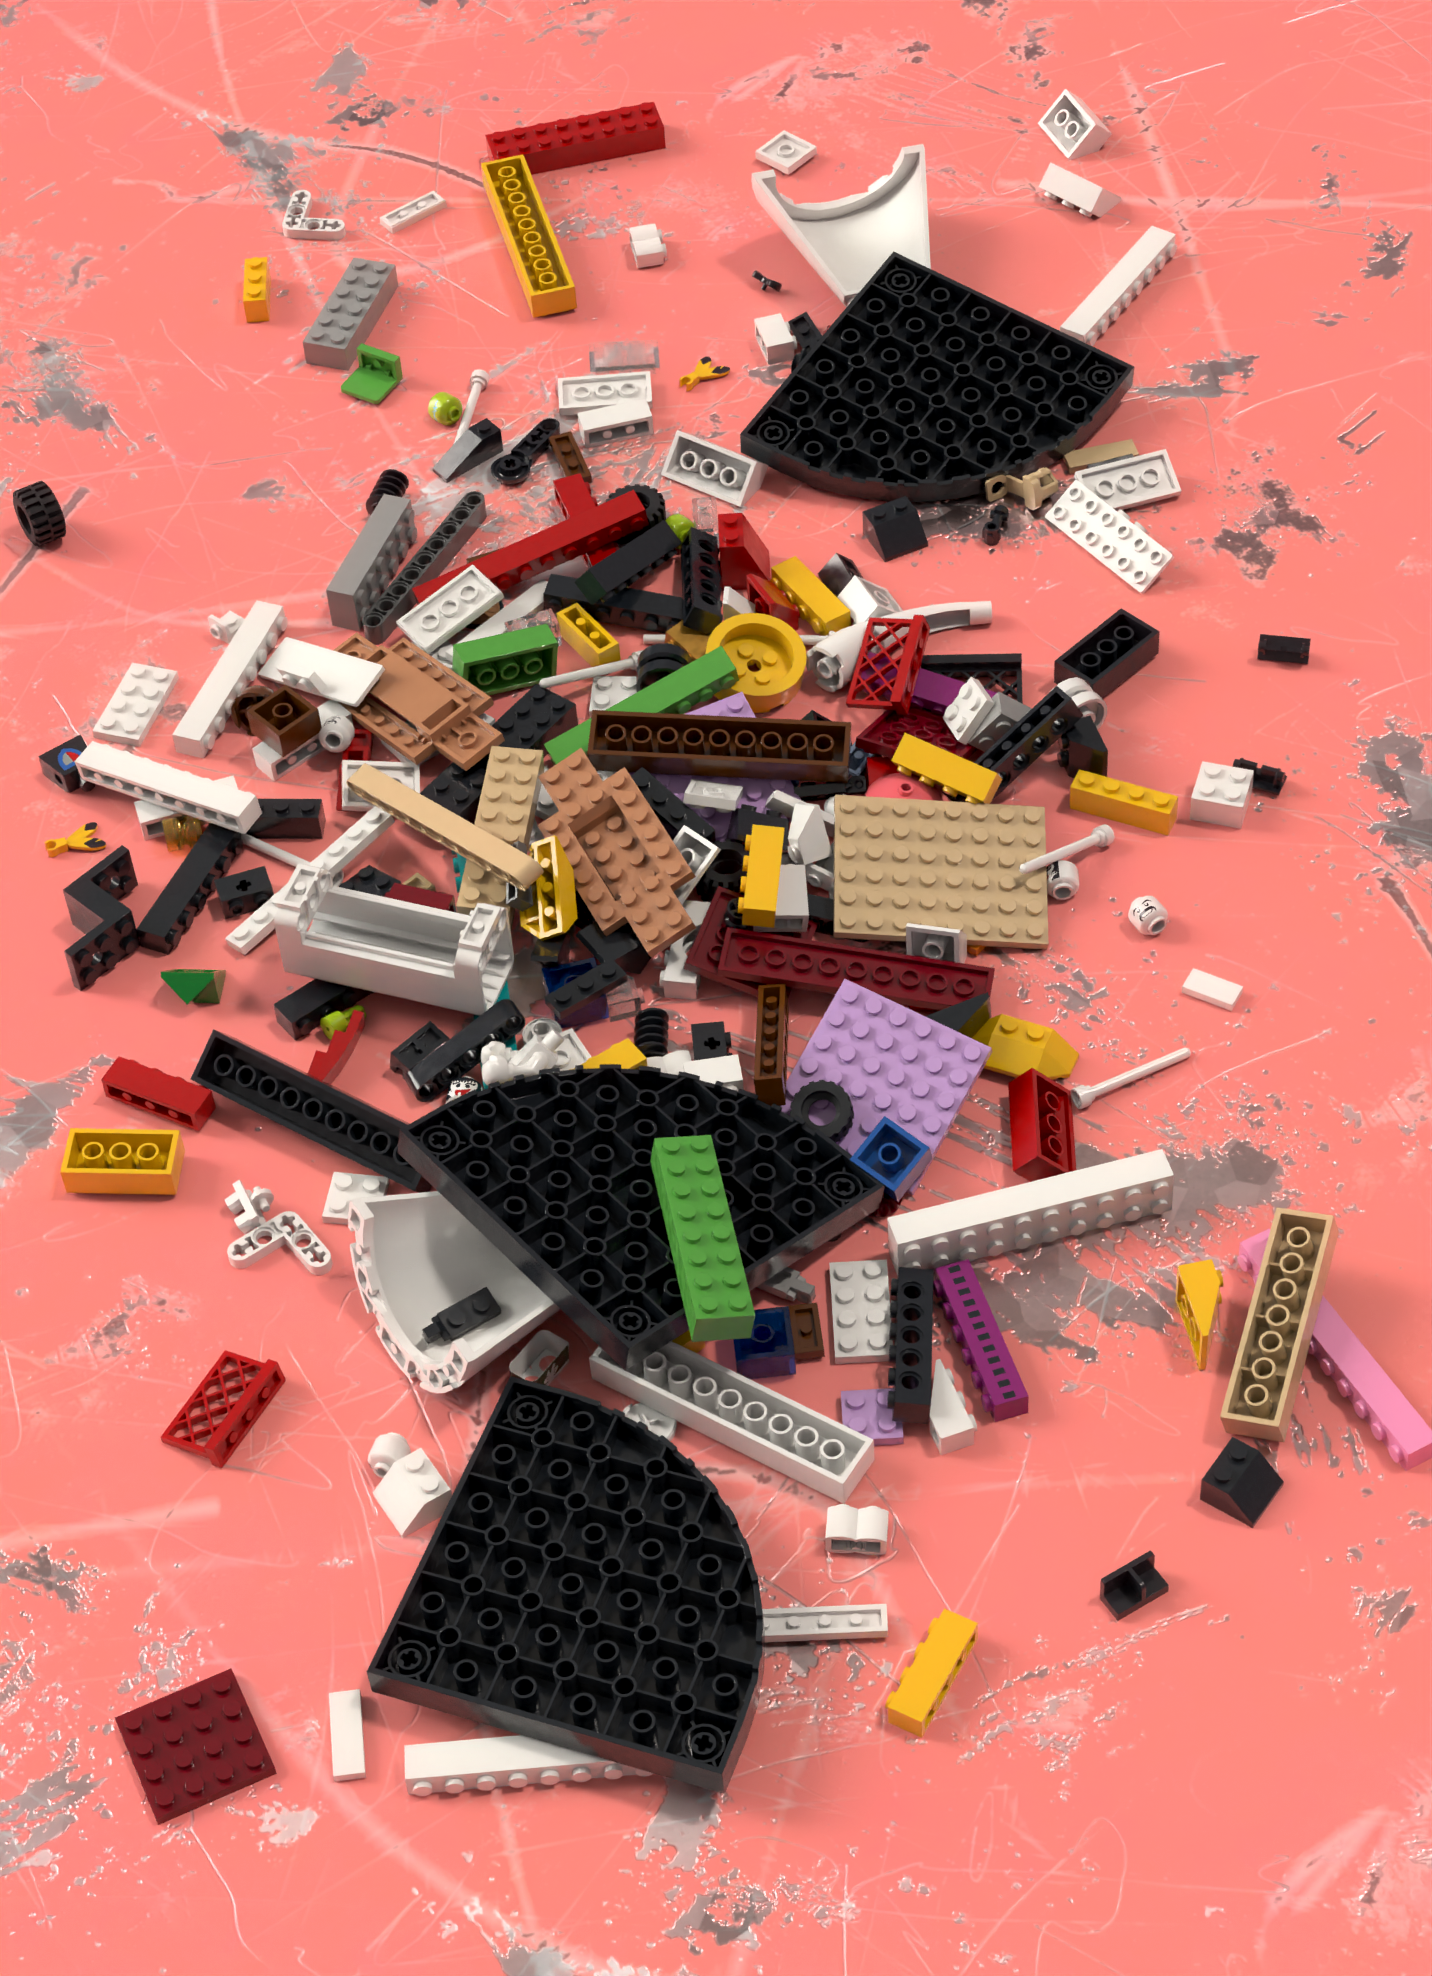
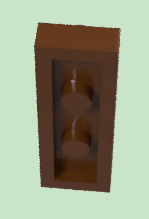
M572 432L549 437V444L564 477L580 473L584 482L592 483L591 473Z

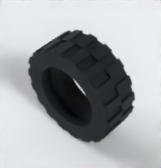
M812 1081L808 1085L802 1086L798 1093H795L794 1100L790 1105L791 1117L795 1118L797 1115L806 1121L805 1125L815 1132L819 1129L835 1143L848 1134L849 1128L853 1125L854 1111L847 1092L845 1093L840 1085L838 1086L832 1081ZM818 1100H828L836 1108L835 1118L827 1125L819 1126L809 1119V1109Z

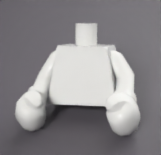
M552 1029L544 1039L538 1034L534 1035L521 1050H512L511 1047L506 1048L504 1043L491 1041L481 1051L483 1082L486 1085L497 1081L502 1084L512 1081L514 1076L523 1074L524 1077L539 1074V1070L551 1069L558 1061L556 1049L565 1039L556 1030Z

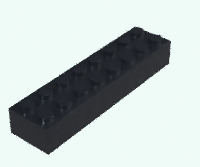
M535 684L492 725V727L502 733L505 739L499 747L543 750L544 758L547 755L545 743L578 725L576 704ZM490 753L467 771L454 762L451 763L420 794L470 823L475 824Z

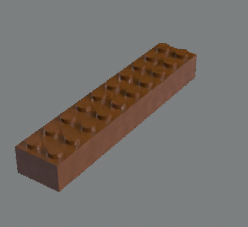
M592 710L587 756L596 771L618 772L625 767L628 772L635 773L643 767L653 774L848 783L851 722Z

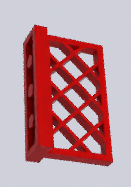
M914 615L913 619L869 617L846 701L848 708L896 710L898 715H908L930 632V627L924 615ZM875 626H885L887 628L886 631L876 638L873 635ZM902 627H909L908 633L900 639L895 634ZM892 635L896 641L884 649L880 642ZM877 645L881 652L869 659L867 656L868 651ZM901 646L903 649L902 655L893 660L889 654ZM886 656L890 663L878 670L874 664ZM872 667L876 673L863 680L861 678L862 672ZM895 668L898 671L897 676L887 682L883 675ZM880 678L884 685L872 692L868 686ZM863 689H866L870 694L862 700H855L856 694ZM887 690L891 691L890 701L878 700L877 697Z
M225 1350L160 1437L162 1442L208 1458L213 1466L223 1468L286 1381L278 1362L268 1359L266 1363ZM229 1361L238 1364L237 1369L223 1373L222 1370ZM256 1370L259 1371L255 1378L246 1381L244 1374ZM241 1377L242 1383L226 1388L225 1381ZM221 1383L222 1390L207 1395L206 1392L211 1386ZM244 1391L239 1400L230 1403V1395ZM222 1398L225 1399L226 1405L210 1410L209 1403ZM205 1405L206 1412L190 1416L194 1408ZM228 1413L221 1423L214 1425L212 1418ZM208 1420L210 1427L194 1432V1424ZM186 1427L189 1428L190 1434L179 1438L174 1437L178 1430ZM212 1435L204 1447L197 1445L196 1440Z

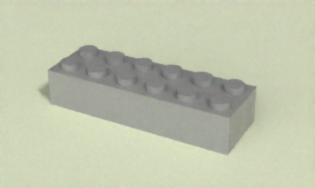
M362 258L352 259L303 340L307 364L349 371L357 357L356 348L361 343L365 344L398 288L395 264Z
M387 494L382 496L326 589L332 626L360 631L363 626L362 619L364 615L379 599L383 590L388 588L389 580L393 574H396L402 558L406 557L408 548L417 538V528H415L414 524L415 512L412 510L411 499Z

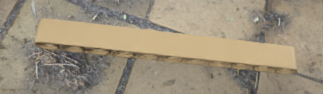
M366 763L346 781L349 788L362 799L522 891H526L544 872L540 864L529 855Z

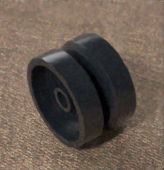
M659 643L644 649L637 659V692L691 663V657L687 651L669 643Z

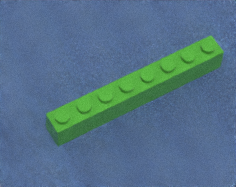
M720 646L604 711L684 714L697 703L705 702L712 698L715 693L731 688L739 681V677L734 664L723 647ZM591 718L544 744L554 766L580 748L587 755Z

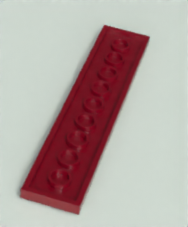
M727 927L717 976L766 984H786V987L836 994L844 979H847L898 1004L943 1010L987 992L991 996L995 968Z

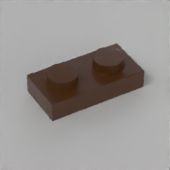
M817 1303L788 1306L795 1360L825 1357Z

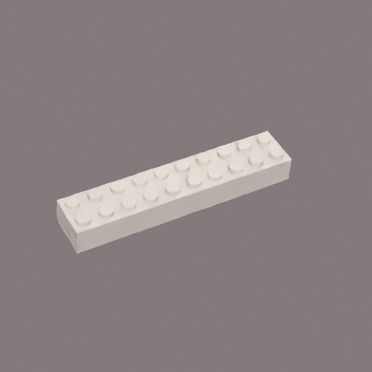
M1163 1149L888 1217V1252L898 1276L899 1267L935 1270L938 1267L967 1259L972 1262L975 1259L997 1256L1014 1249H1024L1030 1245L1052 1242L1058 1238L1080 1235L1086 1231L1107 1228L1113 1224L1135 1221L1138 1218L1153 1214H1162L1172 1210L1174 1174Z
M672 1341L626 1371L600 1346L589 1358L592 1379L843 1504L875 1460L873 1439Z

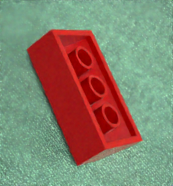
M1031 1068L1008 1083L1013 1172L1030 1182L1076 1171L1071 1091Z

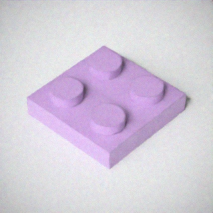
M893 1388L841 1391L843 1425L873 1439L874 1446L904 1444L902 1422L892 1421V1409H887L888 1391H893Z

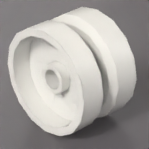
M1076 677L1060 682L1057 686L1072 698L1084 715L1083 717L1091 716L1098 730L1107 716L1105 701L1097 693L1093 692L1092 688L1083 679Z

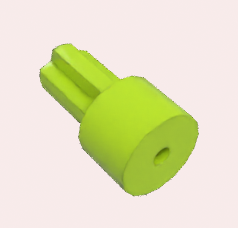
M356 1005L342 1013L335 1011L321 1018L320 1025L323 1033L331 1040L335 1030L346 1032L353 1010L364 1012V1017L366 1018L364 1007Z

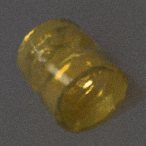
M184 815L182 820H178L176 817L162 820L169 852L183 850L185 845L193 848L202 835L198 818Z

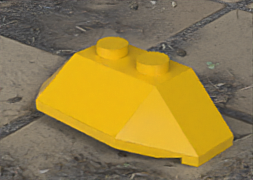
M555 835L531 844L529 856L540 864L544 872L531 885L533 906L523 912L520 911L521 927L542 941L566 933L578 918L574 870L558 837Z
M1004 1014L990 1018L972 1037V1039L992 1048V1053L984 1066L985 1069L1016 1078L1031 1068L1052 1080L1060 1077L1069 1078L1079 1059V1053L1053 1028Z

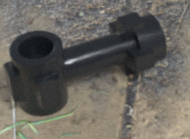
M997 505L994 510H991L990 518H992V521L987 522L985 527H983L982 538H984L985 544L989 546L999 543L1001 539L1000 525L1003 521H1008L1009 513L1004 505Z

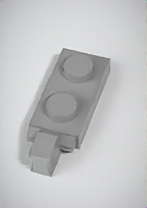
M789 1267L757 1286L759 1289L790 1301H794L796 1298L798 1301L808 1304L812 1303L816 1297L815 1286L806 1283V1279L800 1276L799 1271Z

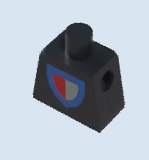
M78 735L38 756L43 774L68 793L80 787L83 791L88 792L96 785L95 783L83 780L75 764V760L87 748L82 736Z

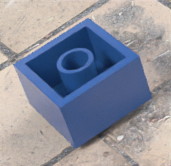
M884 1116L850 1158V1161L885 1185L884 1193L899 1202L933 1158L927 1145Z

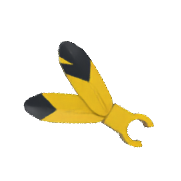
M706 356L700 359L694 372L680 377L679 386L682 387L686 384V391H691L694 386L700 383V380L725 376L730 372V368L726 366L710 368L711 358Z
M91 822L81 826L67 839L65 837L50 839L44 843L45 849L48 850V856L56 857L61 853L68 852V847L71 849L94 851L105 848L106 842L98 838H89L97 830V823Z

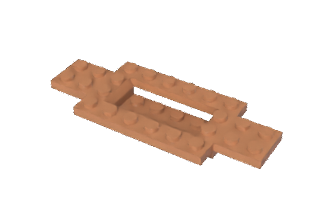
M356 632L333 650L380 664L385 668V671L367 695L372 694L413 723L417 731L367 695L357 707L341 702L338 703L351 713L352 719L414 764L418 765L437 750L467 771L490 753L491 746H499L505 741L501 732L479 718L480 715L494 705L492 698L403 637L388 649L383 645L377 647Z
M580 748L538 776L559 811L537 826L545 838L554 835L558 837L574 870L575 887L606 936L629 922L647 953L652 958L696 928L674 892L696 876L625 767L603 781L583 749Z

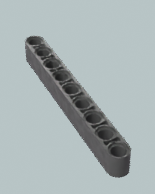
M472 491L464 495L364 615L362 623L365 638L374 645H379L386 641L396 629V621L407 614L417 603L412 588L437 578L487 517L484 495L481 492Z

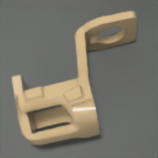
M1047 467L1022 476L1023 481L1011 475H997L985 482L986 499L990 502L1005 496L1009 491L1025 499V506L1035 510L1042 506L1043 500L1059 490L1058 481ZM996 482L1004 483V486L997 493H992V487Z

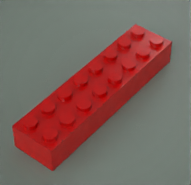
M645 102L639 105L579 115L573 118L538 123L533 126L518 127L512 130L498 131L485 135L489 161L524 155L531 175L666 148L664 125L654 102Z

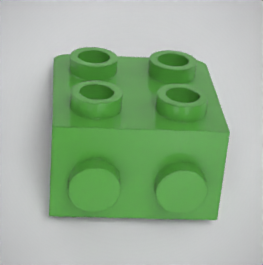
M361 343L356 348L359 367L341 385V392L373 404H379L403 379L400 357Z

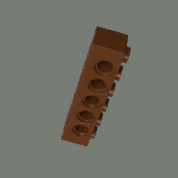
M786 984L758 985L754 1085L758 1100L770 1106L773 1103L778 1106L786 1105L789 1005Z

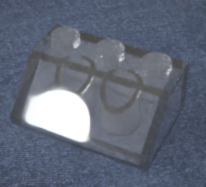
M658 340L589 344L590 372L596 375L617 372L631 373L633 371H650V375L656 374L655 370H660Z

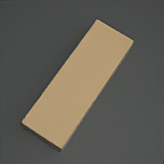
M1129 439L1073 450L1064 455L1063 460L1069 473L1073 474L1076 471L1086 469L1089 464L1128 454H1133L1136 457L1139 456L1133 440Z

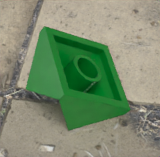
M171 969L161 972V978L187 1005L191 1003H220L226 970Z

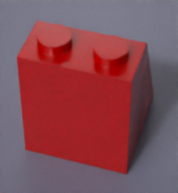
M718 514L722 590L724 591V587H731L733 590L747 589L746 575L753 574L770 581L769 550L744 514Z

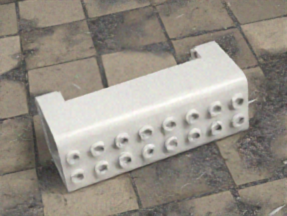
M306 864L297 865L277 902L278 908L275 914L274 926L285 972L480 1016L495 1005L513 967L514 952L507 908L477 903L474 911L471 910L469 915L336 887L333 886L331 872L324 868ZM312 919H313V922H312V924H311L309 930L307 931V929H308V927H309V925H310V923H311V921H312Z

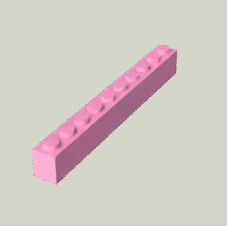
M1270 1229L1240 1242L1239 1256L1237 1257L1239 1266L1243 1271H1247L1251 1275L1255 1285ZM1322 1296L1308 1353L1316 1357L1320 1362L1322 1371L1327 1376L1330 1375L1340 1394L1351 1401L1356 1414L1361 1419L1364 1418L1371 1427L1374 1437L1379 1441L1382 1440L1388 1448L1391 1458L1396 1463L1399 1462L1405 1471L1431 1459L1432 1430L1330 1303Z

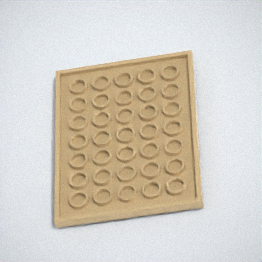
M835 795L833 938L906 942V925L911 923L961 930L967 935V945L1047 950L1049 941L1046 866L1027 874H1022L1019 871L1020 865L1046 854L1045 807Z

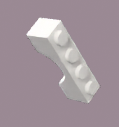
M685 900L682 904L696 928L671 944L670 950L665 951L664 966H666V970H661L659 981L660 986L664 987L665 998L697 1000L701 975L685 970L684 966L688 958L686 953L694 944L711 902Z

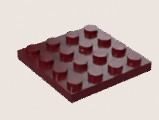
M912 706L909 708L908 715H898L896 710H886L856 737L855 747L863 749L866 753H877L886 756L889 760H892L904 733L966 760L978 749L968 743L965 745L959 742L944 721L942 715Z
M718 886L685 962L684 969L758 997V985L769 984L717 976L727 930L723 921L727 905L734 898L745 897V895ZM808 920L807 932L762 933L812 940L818 923ZM749 925L746 930L753 931V926ZM786 987L788 998L792 991V987Z
M232 1668L115 1717L158 1825L277 1774Z

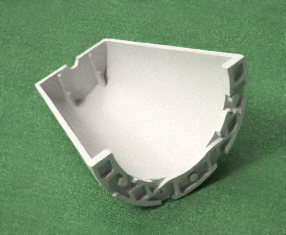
M923 144L902 147L897 160L893 164V172L889 176H882L868 186V192L853 194L829 202L794 204L792 199L782 193L779 194L777 191L774 169L752 173V189L758 203L845 307L851 303L893 251L931 269L926 162Z
M438 1191L362 1197L350 1200L348 1228L351 1232L355 1231L356 1239L355 1243L350 1244V1252L367 1313L373 1312L376 1315L380 1325L376 1326L375 1331L393 1361L409 1379L417 1377L422 1381L419 1387L433 1393H446L457 1389L560 1310L547 1295ZM485 1287L489 1289L501 1308L500 1315L453 1341L450 1339L444 1341L441 1337L427 1344L422 1336V1329L433 1323L431 1318Z

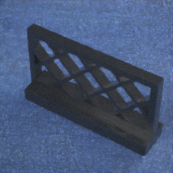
M1022 653L923 655L922 669L950 678L963 677L966 679L965 683L968 682L970 677L975 679L989 677L992 680L983 686L984 689L989 690L997 683L1004 689L1003 694H1011L1018 702L1022 703ZM1005 676H1017V680L1010 686L1001 679ZM922 708V710L931 712L929 709Z

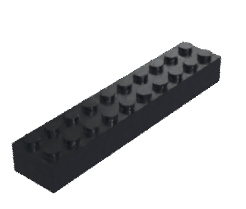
M213 1029L191 1076V1080L419 1193L430 1192L432 1185L398 1153L400 1129L410 1123L229 1034Z

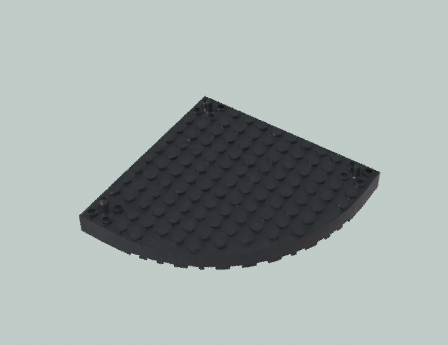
M893 251L741 432V453L767 464L769 467L785 475L809 484L813 488H822L848 496L886 502L904 496L910 502H929L967 497L986 492L985 482L997 475H1011L1023 480L1022 476L1034 473L1043 467L1051 466L1085 442L1110 415L1131 388L1134 366ZM996 482L992 490L1004 486V483Z
M600 1064L599 1068L584 1069L583 1065H575V1069L560 1071L559 1068L539 1070V1074L524 1077L523 1074L514 1076L512 1081L502 1084L497 1081L488 1084L487 1089L476 1092L474 1089L400 1129L398 1153L625 1371L689 1330L651 1166L654 1138L711 1135L749 1291L879 1209L885 1188L883 1183L851 1162L850 1158L852 1156L819 1129L815 1132L805 1125L806 1121L797 1115L793 1118L782 1112V1107L774 1103L770 1106L758 1100V1095L740 1088L737 1092L723 1087L724 1083L716 1081L713 1084L701 1081L698 1075L680 1071L678 1075L660 1072L661 1068L639 1066V1070L622 1069L620 1064Z
M510 1376L367 1670L371 1690L375 1693L725 1794L748 1738L758 1707L765 1664V1628L758 1576L753 1565L749 1545L739 1529L734 1513L728 1505L726 1506L716 1486L706 1475H702L695 1467V1463L691 1458L687 1459L677 1450V1447L663 1435L659 1437L648 1430V1426L641 1421L637 1423L625 1417L624 1412L615 1408L612 1411L602 1406L600 1401Z

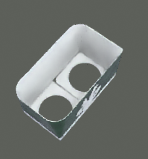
M548 1330L537 1332L510 1363V1376L524 1380L526 1377L536 1376L538 1379L532 1382L548 1386L569 1362V1342ZM546 1356L556 1357L545 1371L540 1369L539 1363L542 1358Z

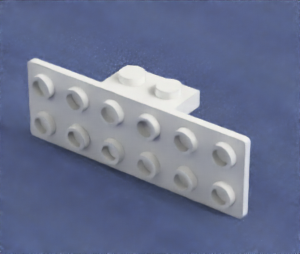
M1077 480L1071 484L1045 515L1047 520L1141 594L1145 593L1174 559V556L1146 534L1147 530L1137 521L1134 524L1129 521L1131 517L1123 510L1119 509L1117 512Z
M285 637L258 674L261 678L357 707L379 680L385 668L377 663Z

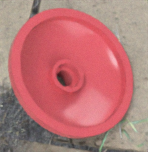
M901 773L883 776L869 786L865 795L867 797L943 801L940 792L935 786L930 787L920 782V777L911 774L910 777Z

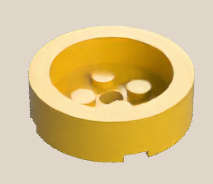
M744 613L724 620L713 630L708 639L705 654L722 646L734 664L739 677V681L731 688L723 689L714 694L719 700L743 692L753 713L770 712L771 708L780 705L785 706L796 696L802 684L807 657L802 639L791 626L770 615ZM756 663L760 670L752 672L747 667Z

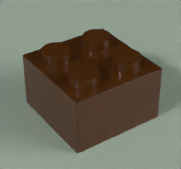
M284 685L247 710L251 733L282 757H285L317 735L322 728L319 710L287 685Z

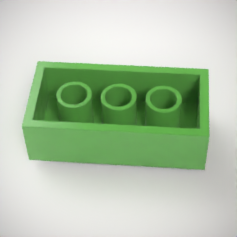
M548 624L453 644L452 671L488 696L539 684L543 678L556 676L558 641Z

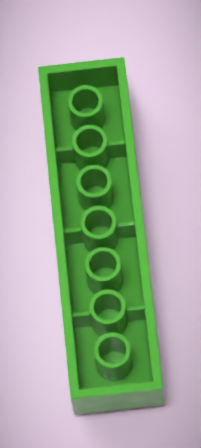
M711 1135L654 1138L651 1166L692 1342L751 1338L755 1312Z

